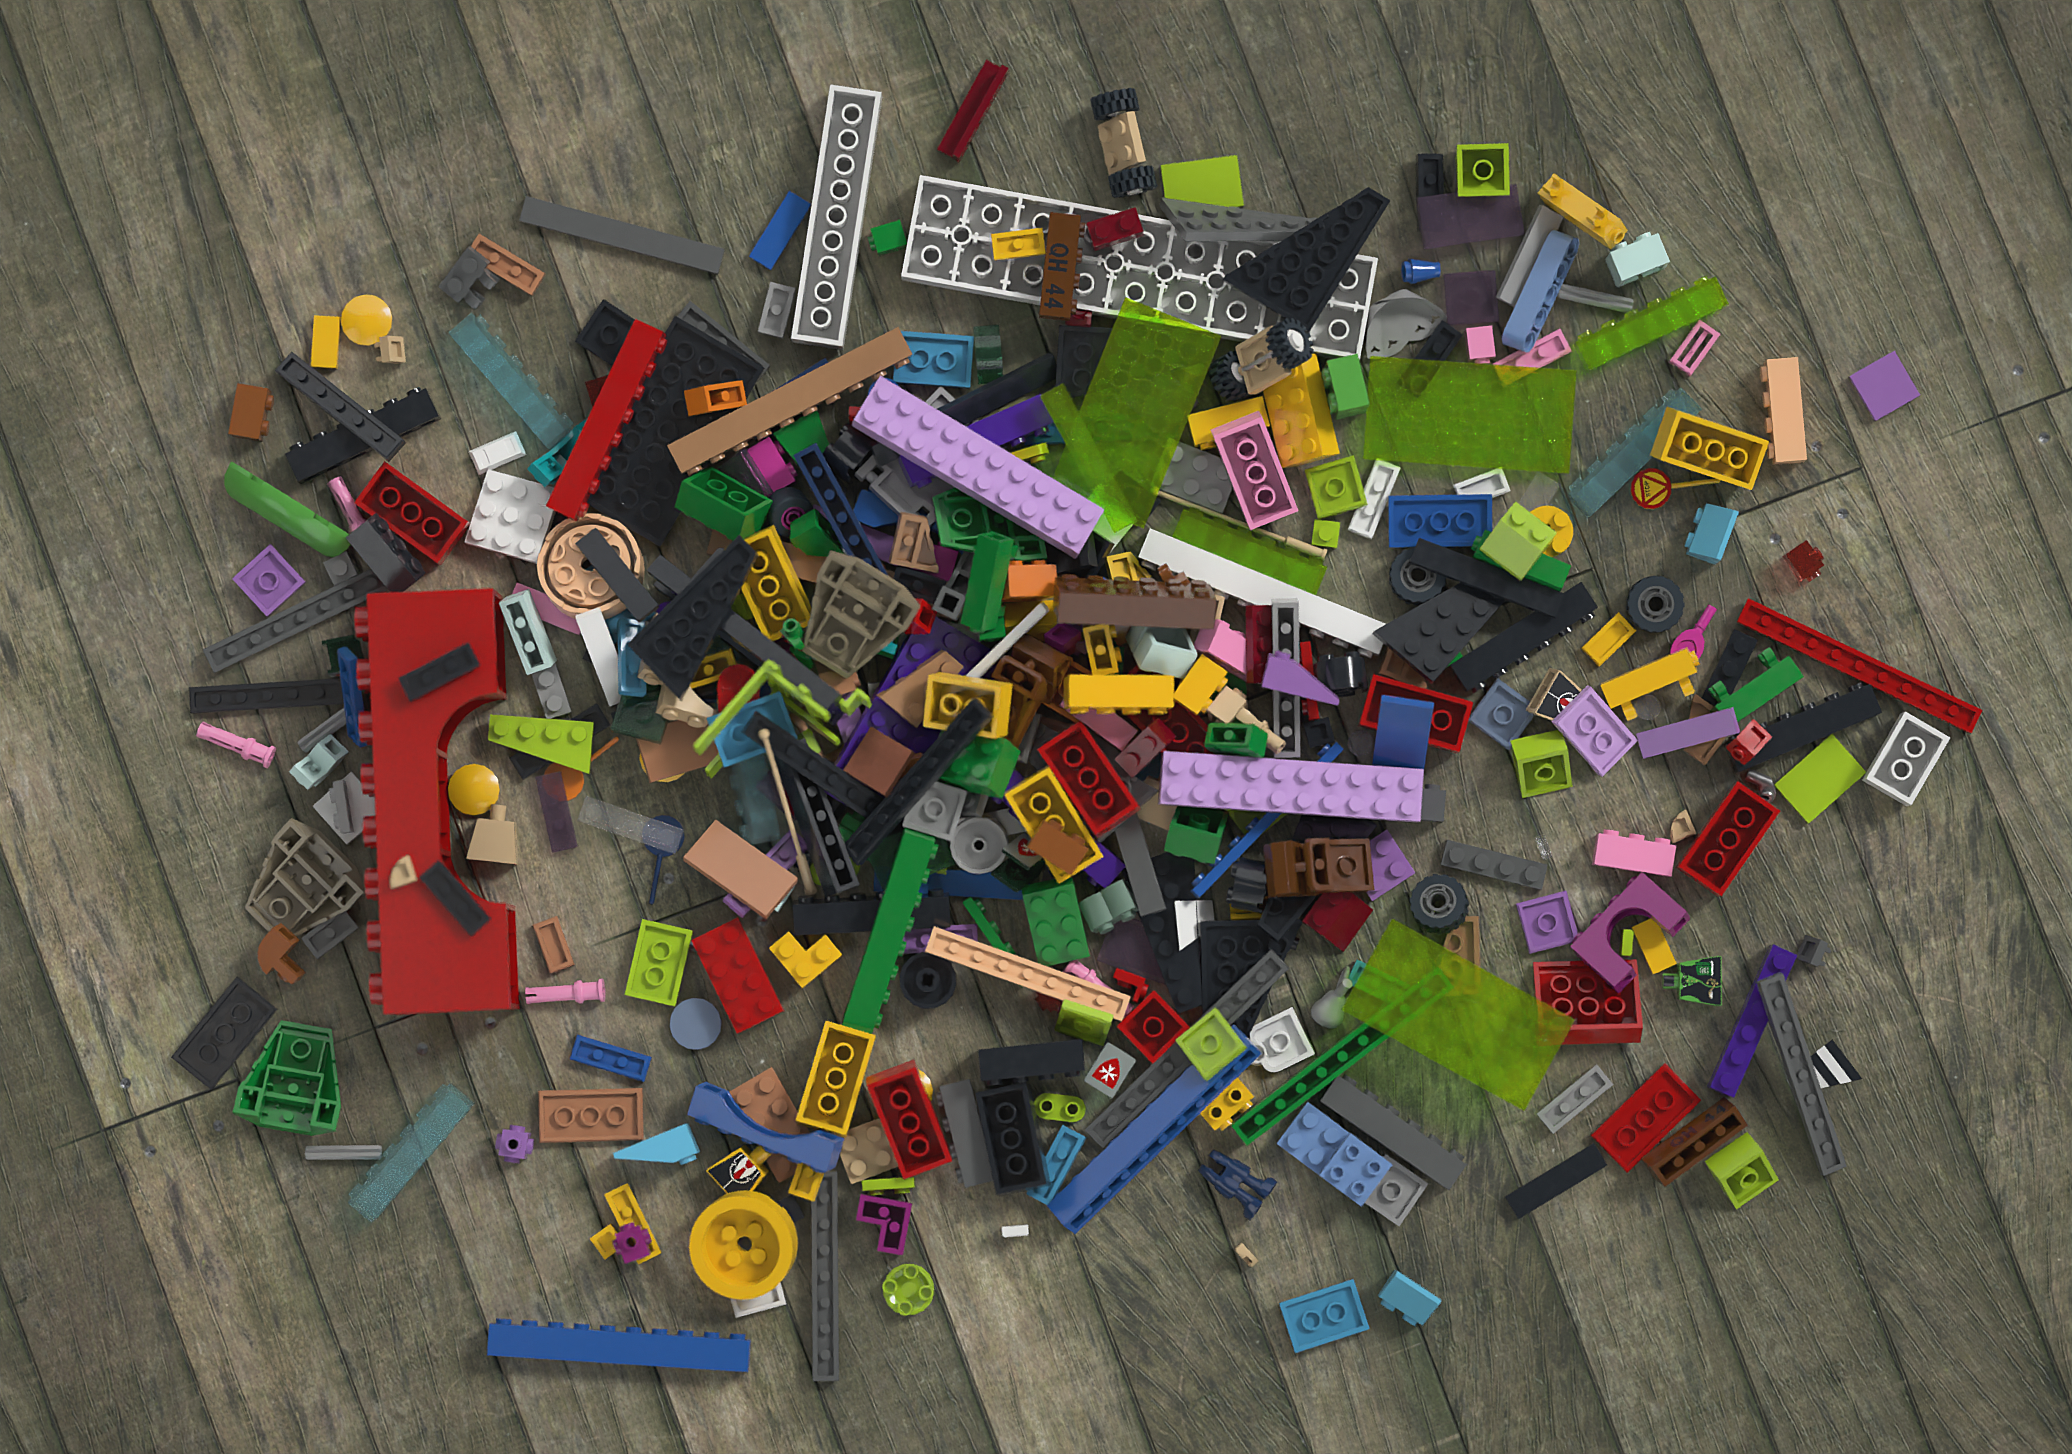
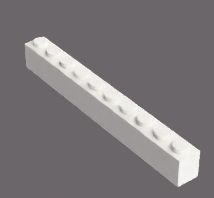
M1150 528L1138 560L1142 561V566L1155 571L1157 567L1167 563L1174 576L1184 571L1190 582L1193 580L1205 581L1211 585L1214 595L1223 596L1225 600L1229 596L1238 600L1237 604L1246 608L1245 605H1271V599H1298L1299 628L1300 626L1309 628V634L1321 639L1325 635L1334 639V644L1343 648H1348V645L1358 648L1357 652H1360V655L1371 658L1372 655H1379L1383 643L1372 633L1384 626L1385 623Z

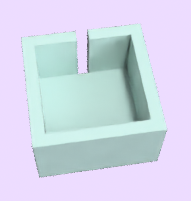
M1650 232L1636 237L1632 244L1627 245L1625 241L1615 245L1605 259L1617 288L1638 280L1637 275L1639 274L1645 277L1663 270L1670 262L1659 234L1651 235Z
M1131 626L1125 637L1138 667L1145 672L1152 671L1165 676L1184 679L1198 656L1185 628Z

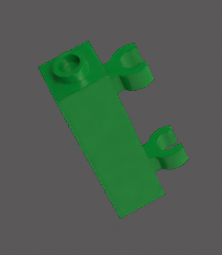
M1484 530L1481 537L1476 535L1471 550L1475 551L1473 559L1505 570L1479 550L1491 532ZM1542 554L1524 578L1560 592L1571 565Z
M995 532L978 534L960 622V624L970 627L969 630L974 633L983 634L987 630L996 629L998 616H1004L1006 605H1001L1010 557L1017 556L1018 546H1013L1014 539Z
M1769 647L1757 656L1760 662L1768 669L1732 695L1728 694L1721 681L1708 689L1713 698L1719 703L1709 711L1713 713L1733 707L1737 722H1739L1794 685L1804 676L1790 656L1778 662L1774 652Z

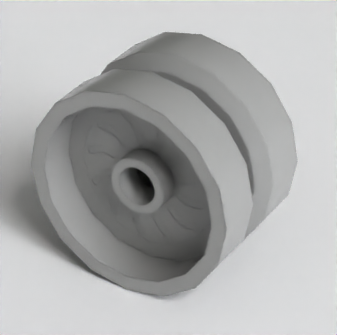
M988 815L967 817L957 826L950 849L953 859L959 867L969 873L983 874L991 872L1001 864L1007 854V851L1003 848L1009 844L1006 829L993 817ZM975 841H983L984 847L981 850L976 849L977 844H975Z

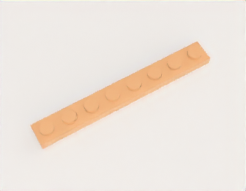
M933 927L925 950L927 953L1062 1001L1066 999L1113 1014V1019L1118 1021L1123 1020L1131 997L937 927Z

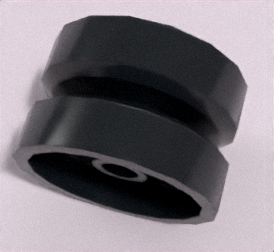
M920 952L910 957L903 965L900 973V988L904 997L913 1005L923 1009L937 1008L946 1004L953 996L957 986L956 972L952 964L947 959L927 952ZM927 975L933 977V983L929 986L923 982L924 977Z

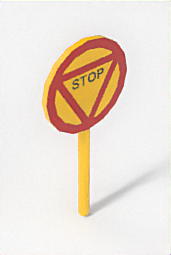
M1648 468L1635 475L1631 482V494L1639 506L1645 509H1656L1662 507L1668 501L1671 490L1674 488L1720 483L1721 480L1713 478L1671 484L1670 479L1664 472Z

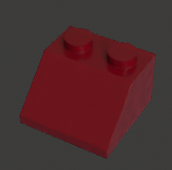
M1352 892L1322 893L1308 911L1302 923L1344 952L1373 909Z

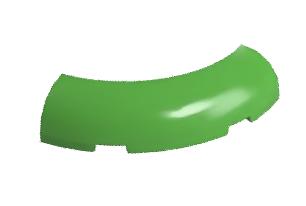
M231 461L225 473L224 485L227 493L234 500L326 557L339 556L351 545L346 539L349 535L347 532Z

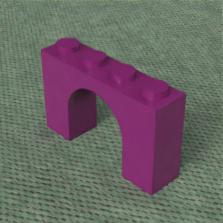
M1643 872L1638 877L1634 876L1628 881L1626 889L1609 901V907L1602 914L1598 913L1593 917L1587 930L1578 933L1572 941L1573 944L1570 946L1574 954L1617 993H1620L1636 976V973L1611 948V934L1616 924L1625 917L1643 915L1655 921L1673 938L1690 920L1687 911Z

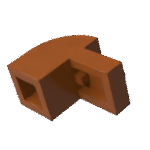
M282 923L274 926L261 941L258 948V962L266 975L276 970L278 971L277 975L284 982L294 984L306 974L288 956L300 940Z

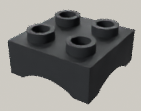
M1093 530L1076 558L1044 541L1047 565H1056L1057 576L1098 567Z

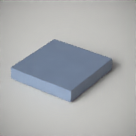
M1497 678L1470 715L1468 722L1509 751L1511 749L1510 740L1518 739L1535 715L1526 711L1530 703L1529 700Z

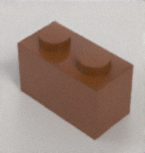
M237 383L228 432L230 436L262 442L263 436L268 435L270 422L266 421L267 413L272 411L274 396L271 395V391L268 388Z
M1043 819L1027 843V848L1072 876L1088 851V848L1084 845L1086 840L1075 833L1071 836L1067 835L1062 831L1064 826L1053 819H1050L1049 822Z

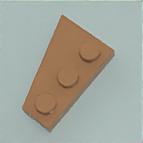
M1466 916L1464 923H1461L1458 929L1447 933L1438 964L1440 970L1454 986L1445 995L1481 994L1479 916Z

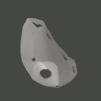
M1401 289L1369 307L1366 337L1367 358L1377 360L1390 357L1401 351L1408 341H1418L1427 338L1433 333L1441 320L1446 321L1447 316L1441 308L1407 289ZM1432 316L1440 317L1438 319H1435V322L1433 324L1431 323ZM1418 325L1420 327L1425 328V330L1420 329L1417 333H1415V330L1417 329ZM1389 340L1397 341L1396 344H1392L1391 347L1388 348ZM1373 346L1380 350L1379 352H1371Z

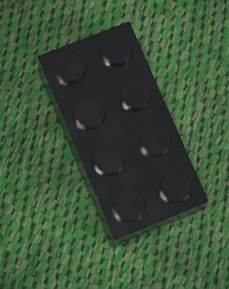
M1082 1039L978 1049L981 1081L986 1080L987 1085L1003 1084L1002 1079L1012 1078L1013 1083L1027 1082L1028 1076L1038 1075L1039 1080L1054 1079L1055 1073H1064L1065 1078L1080 1076V1071H1085Z
M1022 1082L976 1092L996 1195L1005 1196L1051 1186L1030 1083Z

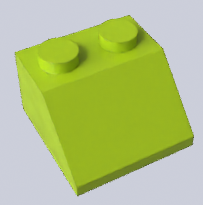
M1509 143L1462 144L1455 146L1458 197L1510 195Z
M1515 501L1479 550L1521 581L1550 546L1557 532Z
M1559 730L1510 740L1513 762L1522 798L1573 787L1568 748L1563 734Z
M1748 1132L1736 1138L1729 1145L1704 1161L1712 1176L1736 1210L1779 1180L1763 1150Z

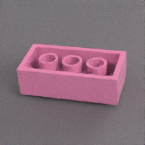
M1259 411L1211 429L1214 441L1250 530L1298 511Z

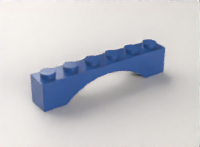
M870 489L868 491L861 490L853 509L859 523L875 530L897 525L899 516ZM923 509L918 512L921 516L926 517L928 515ZM935 522L930 527V530L938 534L937 523ZM958 550V551L960 552V554L962 555L964 551H963V550Z
M708 1082L696 1086L687 1115L694 1117L697 1123L703 1125L711 1124L718 1127L717 1130L721 1133L738 1135L745 1143L762 1145L767 1152L786 1155L789 1161L794 1163L803 1162L810 1165L811 1170L819 1173H825L836 1167L844 1142V1138L822 1129L797 1135L784 1134L767 1129L747 1116L736 1104L729 1091Z

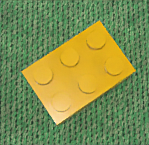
M943 672L928 675L923 727L945 730L973 698H978L994 717L977 736L989 738L1006 736L1012 683Z

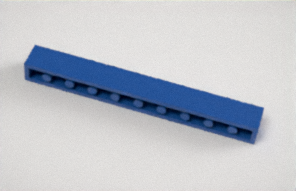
M1234 1024L1231 1027L1247 1047L1246 1050L1208 1081L1202 1077L1193 1064L1188 1066L1183 1074L1174 1083L1168 1085L1165 1091L1155 1101L1151 1102L1139 1117L1131 1121L1127 1128L1109 1143L1106 1149L1094 1157L1080 1174L1074 1176L1071 1182L1054 1196L1047 1207L1067 1229L1076 1234L1262 1054Z
M496 1318V1323L489 1324L487 1355L740 1372L749 1371L751 1339H745L746 1334L730 1333V1338L719 1337V1332H704V1336H693L694 1331L678 1330V1335L667 1334L668 1329L652 1328V1333L641 1332V1327H626V1331H615L616 1326L600 1325L599 1330L589 1329L590 1324L574 1323V1328L563 1327V1322H548V1326H537L538 1321L522 1320L521 1325L511 1324L512 1319Z

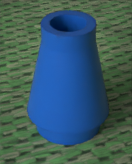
M1408 259V261L1402 262L1401 275L1403 282L1414 284L1440 277L1441 269L1439 262Z

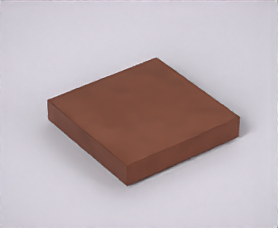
M870 727L843 771L888 797L915 753L875 728Z

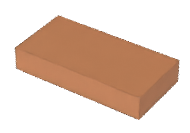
M558 916L533 924L550 974L575 965Z

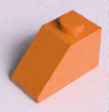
M743 380L707 385L684 391L689 416L747 405Z

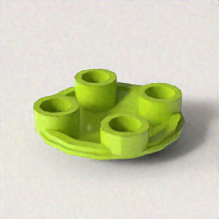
M902 1264L893 1268L886 1276L882 1285L883 1296L887 1305L895 1312L904 1316L916 1315L924 1311L931 1304L934 1296V1283L930 1274L923 1267L915 1264Z

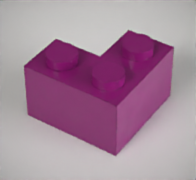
M866 1194L860 1195L856 1220L882 1225L877 1251L898 1255L904 1254L913 1203Z

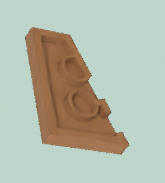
M940 650L917 666L915 671L906 677L900 678L895 682V685L886 691L883 690L876 696L909 724L917 728L924 719L928 675L938 672L958 675L964 666L945 650Z

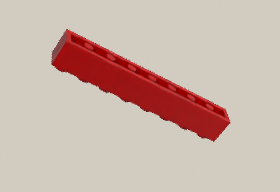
M634 320L546 504V507L576 522H578L579 517L583 518L589 508L587 501L590 494L594 495L600 485L598 478L601 471H606L612 457L609 455L612 448H617L623 434L620 433L624 423L628 424L633 416V404L635 400L639 401L645 391L644 381L646 377L650 378L656 368L655 358L658 353H663L667 345L666 334L663 331L640 320Z

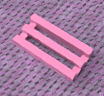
M1699 319L1669 363L1674 364L1679 370L1684 371L1690 377L1720 336V333ZM1699 328L1704 329L1682 362L1678 361L1677 359ZM1710 333L1712 338L1690 368L1685 366L1707 334Z

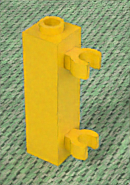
M1553 174L1538 192L1545 205L1610 250L1623 240L1628 231L1620 218L1556 174Z
M1685 647L1601 683L1600 686L1610 709L1621 705L1625 717L1629 721L1638 716L1631 700L1679 681L1685 697L1695 693L1689 676L1697 673L1696 666L1700 665L1695 651L1690 652L1688 647Z

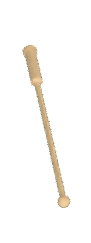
M1154 486L1150 489V493L1155 497L1161 496L1249 529L1245 522L1162 492L1158 487ZM1258 527L1251 530L1281 541L1285 546L1316 557L1320 561H1324L1328 550L1289 536L1285 538Z
M763 729L759 732V737L763 739L796 848V861L805 887L804 892L806 895H812L817 892V887L814 885L806 855L802 853L768 740L769 732Z

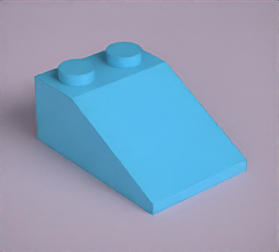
M686 1123L617 1151L613 1155L614 1158L670 1163L679 1161L680 1165H684L696 1160L695 1154L699 1153L700 1149L689 1123Z

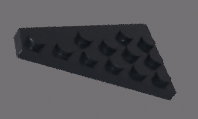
M1367 187L1351 199L1346 200L1338 207L1315 219L1307 226L1294 232L1281 242L1276 243L1229 274H1226L1223 281L1285 319L1293 318L1294 322L1298 320L1301 322L1300 327L1304 325L1305 331L1309 333L1391 200Z
M1297 919L1277 943L1257 927L1259 920L1200 921L1202 1016L1271 949L1285 961L1287 953L1290 951L1297 932L1302 925V919ZM1272 986L1230 1026L1234 1024L1248 1037Z

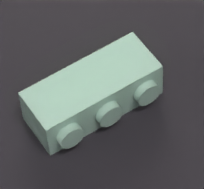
M530 589L505 597L499 602L526 674L529 675L551 667L557 659Z

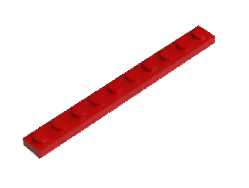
M1749 598L1746 600L1736 621L1864 684H1871V687L1969 734L1973 732L1982 713V709Z

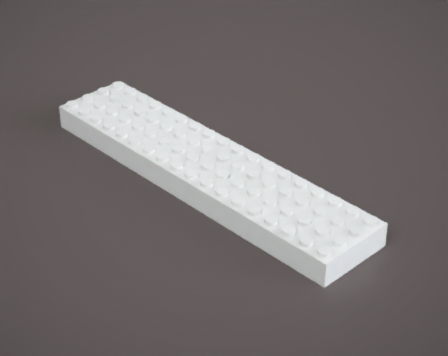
M920 175L901 278L903 281L1040 305L1045 255L994 261L991 234L1043 228L1046 251L1050 212L1081 215V222L1086 223L1121 211ZM1139 215L1144 231L1142 237L1093 251L1085 224L1084 238H1079L1078 248H1083L1081 264L1076 263L1075 270L1076 274H1080L1079 289H1073V299H1077L1076 310L1092 311V315L1178 331L1215 334L1214 337L1244 342L1269 326H1274L1285 320V318L1223 281L1226 274H1229L1281 241H1184L1170 220ZM1359 254L1356 256L1309 332L1311 337L1308 339L1313 341L1311 348L1314 349V352L1312 354L1333 359L1358 354L1360 360L1378 258Z

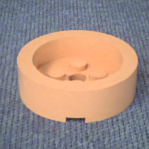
M587 513L583 518L579 517L578 522L570 518L562 521L546 536L545 542L538 554L537 571L545 593L557 609L576 619L575 615L598 607L601 609L604 620L614 617L626 609V606L595 568L593 571H586L582 567L587 558L575 543L594 528H597L639 582L643 584L644 560L634 537L623 524L601 514Z

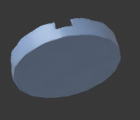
M691 998L684 1000L675 1007L670 1017L672 1036L680 1045L687 1049L699 1050L706 1048L716 1041L721 1032L722 1020L719 1011L712 1003L705 999Z

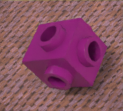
M634 1222L619 1227L620 1232L615 1234L616 1239L612 1240L616 1254H622L625 1264L651 1255L648 1244H651L652 1240L647 1228L642 1229L641 1225L635 1227ZM630 1237L636 1240L635 1246L629 1245L628 1240Z

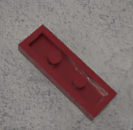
M1245 605L1247 683H1261L1268 654H1272V605Z

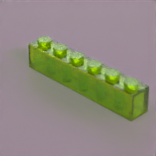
M1707 275L1695 280L1693 282L1695 286L1687 290L1682 286L1670 292L1672 297L1662 301L1661 297L1647 303L1648 308L1640 312L1636 308L1625 313V319L1617 323L1612 319L1600 325L1602 330L1592 333L1589 330L1578 335V341L1574 343V348L1586 373L1727 307L1729 303L1716 276L1710 279Z
M1062 383L1040 395L1096 501L1101 508L1105 509L1103 513L1113 532L1116 533L1136 522L1138 518L1065 384Z
M1190 507L1189 510L1183 509L1173 533V538L1313 595L1317 594L1327 570V566L1323 565L1324 561L1311 555L1309 559L1299 555V550L1290 546H1286L1285 549L1275 546L1276 541L1262 536L1261 539L1251 536L1252 531L1240 526L1237 527V530L1228 527L1226 520L1215 516L1213 520L1203 516V511L1194 507Z

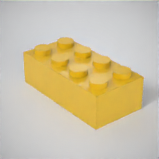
M1311 354L1312 357L1296 368L1290 369L1291 375L1263 390L1282 468L1298 467L1340 454L1316 354Z
M1667 406L1650 456L1752 490L1769 441Z
M772 525L745 538L744 540L759 556L741 589L761 633L771 641H775L782 637L779 630L783 628L784 622L788 619L797 620L802 628L808 626L812 607L775 526Z
M1068 675L1064 678V709H1070V714L1089 713V710H1096V714L1108 715L1115 713V710H1122L1123 715H1136L1141 713V710H1148V715H1163L1167 713L1168 709L1174 707V676Z
M1048 765L1005 791V797L1030 837L1033 836L1043 819L1047 822L1053 819L1064 826L1062 831L1067 835L1071 836L1075 833L1086 840L1084 845L1088 848V851L1072 875L1103 857ZM1044 859L1058 883L1071 877V875Z
M825 1021L796 1118V1124L816 1130L822 1129L843 1138L847 1137L876 1035Z

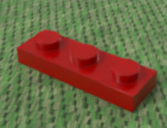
M1310 641L1300 642L1299 664H1302L1314 676ZM1310 698L1301 700L1303 716L1308 715L1309 721L1318 720L1317 700Z

